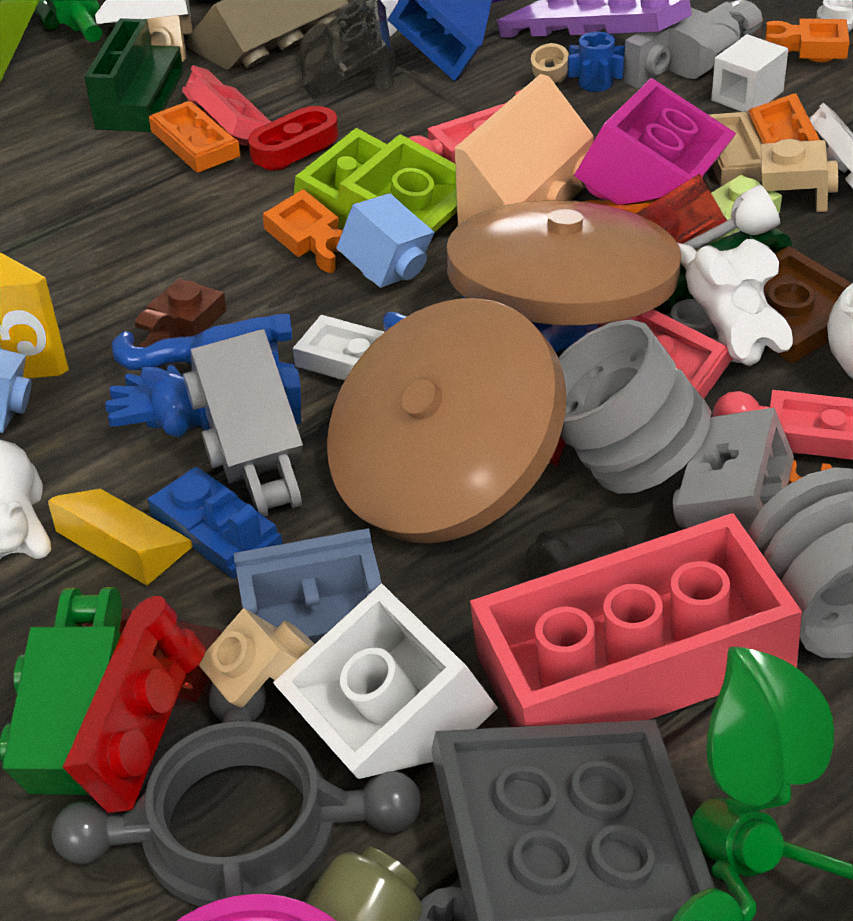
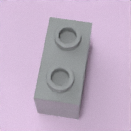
M775 408L710 418V429L701 448L686 464L681 487L674 492L673 511L679 527L689 528L734 513L748 533L760 509L782 488L788 486L794 455Z

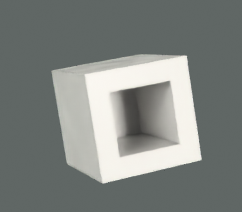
M748 34L715 57L711 101L747 113L751 108L772 101L784 90L788 48Z

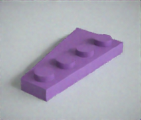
M539 0L498 19L497 25L500 38L514 37L518 32L526 28H530L531 37L548 36L552 31L566 28L569 30V35H584L606 28L608 34L659 32L691 16L692 13L689 0Z

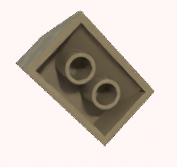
M222 0L211 7L186 39L185 43L190 50L227 71L243 63L249 69L270 56L269 51L277 47L282 52H285L300 44L305 39L304 35L311 31H314L316 36H319L331 30L339 23L337 19L338 14L349 3L347 0Z

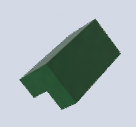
M119 18L84 76L95 130L151 132L149 116L165 109L184 73L180 46L152 45L147 19Z

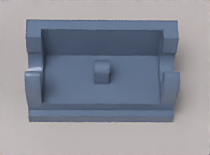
M369 528L233 553L243 608L277 628L286 620L302 631L313 643L318 642L381 584Z

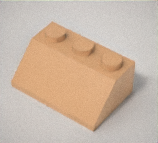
M542 74L537 76L455 147L458 225L483 211L508 204L543 200L571 201L583 188H586L585 183L574 177V174L594 142V135L549 76Z

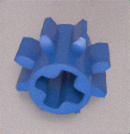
M589 32L579 38V45L569 46L568 77H578V85L587 91L600 92L611 88L613 78H623L625 47L615 46L614 37L605 32Z

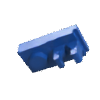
M197 466L147 499L152 518L192 540V548L232 579L237 577L233 553L283 544L282 536L277 532L276 525L257 512L250 504L243 502L234 492Z

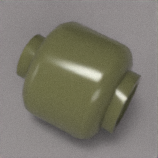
M369 846L365 847L361 854L346 852L335 856L304 901L325 912L336 921H418L422 914L421 901L414 892L419 885L415 875L396 859Z

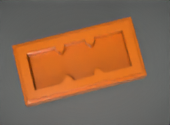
M796 93L748 110L750 120L762 144L776 143L784 139L799 141L820 140Z
M192 101L184 102L149 116L151 132L196 173L240 157L238 140Z

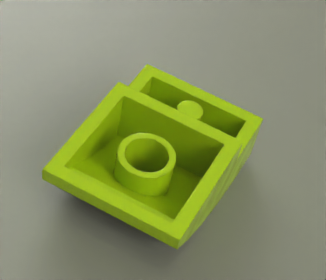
M355 128L295 176L294 194L302 189L307 191L339 217L338 228L344 229L353 204L389 193L434 232L457 213L456 164L401 134L386 144Z

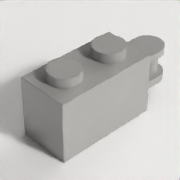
M261 329L191 349L192 371L184 373L183 378L193 410L204 407L211 429L201 431L211 467L223 465L229 484L245 479L253 506L264 517L268 516V509L290 503L292 509L302 506L299 487L291 465L301 462L303 443L265 330ZM278 469L281 479L260 485L257 475Z

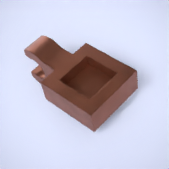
M177 279L147 305L146 310L142 311L136 318L135 327L150 332L139 347H147L166 338L196 336L205 331L226 312L224 292L201 286L192 281Z

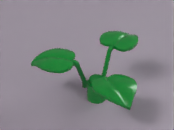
M730 647L728 649L724 681L708 727L706 753L712 779L717 787L729 797L708 799L699 806L691 821L704 858L715 862L711 870L712 876L724 882L733 897L717 888L705 889L692 896L682 905L672 921H752L757 911V904L738 875L751 877L770 871L778 864L781 857L853 881L852 863L784 841L776 821L770 815L759 811L788 804L792 794L790 784H807L818 779L829 765L834 746L833 716L822 692L799 669L771 654L744 647Z

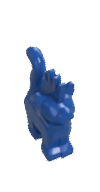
M276 314L269 317L251 318L231 324L214 326L196 336L161 339L147 347H135V338L132 332H121L111 344L114 360L128 370H141V376L126 374V386L110 387V397L112 400L105 402L106 412L110 413L108 416L109 425L122 426L146 422L148 427L161 428L173 437H181L198 426L204 430L210 429L204 407L193 410L184 378L175 366L169 365L167 371L158 367L179 362H185L192 367L191 349L261 329L265 330L296 424H301V387L298 369H295L294 364L280 362L278 357L277 341L281 342L292 339L290 315Z

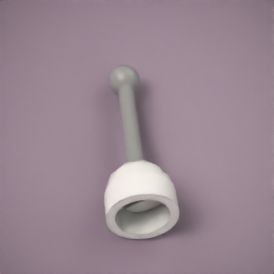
M757 185L741 194L735 200L731 209V219L683 244L692 246L696 250L736 228L750 235L762 234L780 225L779 214L764 187Z

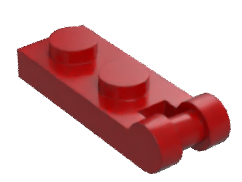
M161 596L147 598L129 616L62 767L108 813L133 810L186 674L195 669L205 656L206 649L204 644L190 629H180L176 624L178 618L176 612ZM155 647H157V648H158V651H157L156 655L154 656V655H153V652H154V650H155Z

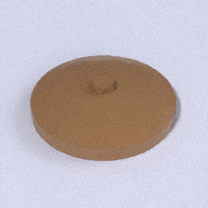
M543 200L520 202L492 208L476 214L458 225L451 233L447 243V275L453 287L465 298L487 299L502 303L523 314L530 322L592 325L625 320L660 306L674 293L679 282L681 251L670 233L653 221L640 215L601 204L580 201Z
M464 298L443 301L418 310L390 327L371 344L355 363L339 391L331 414L327 437L328 464L335 487L343 501L355 514L387 536L412 543H437L458 539L472 534L502 517L530 491L540 478L557 447L562 432L566 411V384L562 366L552 345L523 314L502 303L487 299Z

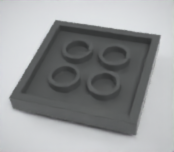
M656 720L435 731L431 752L469 921H672L681 906L692 896L705 889L715 888Z

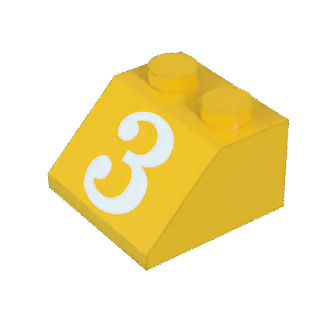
M0 252V349L26 355L23 373L25 378L61 376L69 368L46 277Z

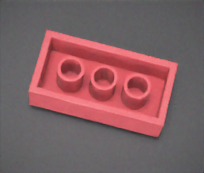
M734 513L470 601L477 657L511 727L650 720L718 696L725 677L727 654L730 647H744L771 654L797 668L802 611Z

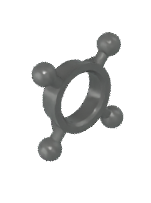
M212 683L209 691V704L214 715L223 723L200 729L172 746L155 766L149 778L146 793L135 803L133 810L109 814L97 803L91 801L74 802L63 808L55 818L51 837L59 855L65 860L76 864H87L100 859L109 850L111 845L142 842L149 867L158 881L176 897L201 907L232 896L247 894L285 896L304 883L323 861L333 838L334 824L366 821L379 832L386 834L399 833L412 826L418 818L421 810V795L417 785L411 778L395 771L375 775L362 790L344 791L325 780L321 772L314 765L305 747L293 736L274 726L253 722L261 715L266 705L267 694L264 684L245 706L237 707L228 702L215 684ZM244 765L265 767L287 777L303 796L302 808L294 825L272 844L248 854L233 857L200 855L183 847L169 831L173 810L181 796L198 780L220 769Z

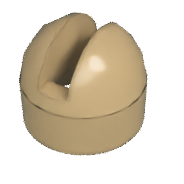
M554 43L544 44L536 48L531 55L532 72L535 78L542 74L549 76L554 83L558 82L559 84L563 82L568 76L569 55L566 48ZM553 62L554 67H546L545 63Z

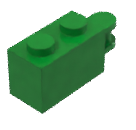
M103 587L99 595H83L79 588H65L60 595L54 627H30L25 654H21L18 657L14 668V687L17 696L12 721L5 725L0 738L2 769L29 794L90 795L62 767L121 636L119 628L122 616V601L120 592L116 587ZM93 624V627H82V625Z

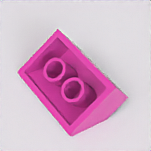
M650 78L604 123L575 172L574 177L584 182L588 191L594 196L603 200H611L617 205L691 193L730 144L736 132L653 78Z

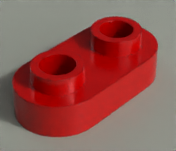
M309 106L298 109L255 129L248 137L252 162L269 171H280L287 168L291 163L314 152L327 149L339 136L337 115L332 109L327 107Z

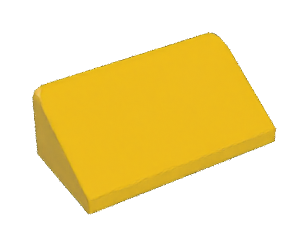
M101 488L58 495L48 500L57 533L146 586L193 547L192 540Z

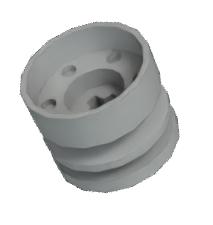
M631 319L608 323L584 335L568 347L559 357L566 384V411L560 437L566 444L574 447L581 462L591 469L594 477L602 487L617 494L636 493L661 484L681 470L701 448L710 429L711 409L695 387L692 386L682 370L676 368V363L646 323Z
M835 467L808 474L782 488L760 509L749 528L748 535L801 609L800 640L806 650L822 658L853 657V469Z

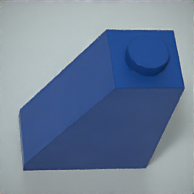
M399 0L387 21L453 81H456L461 77L483 44L492 0Z

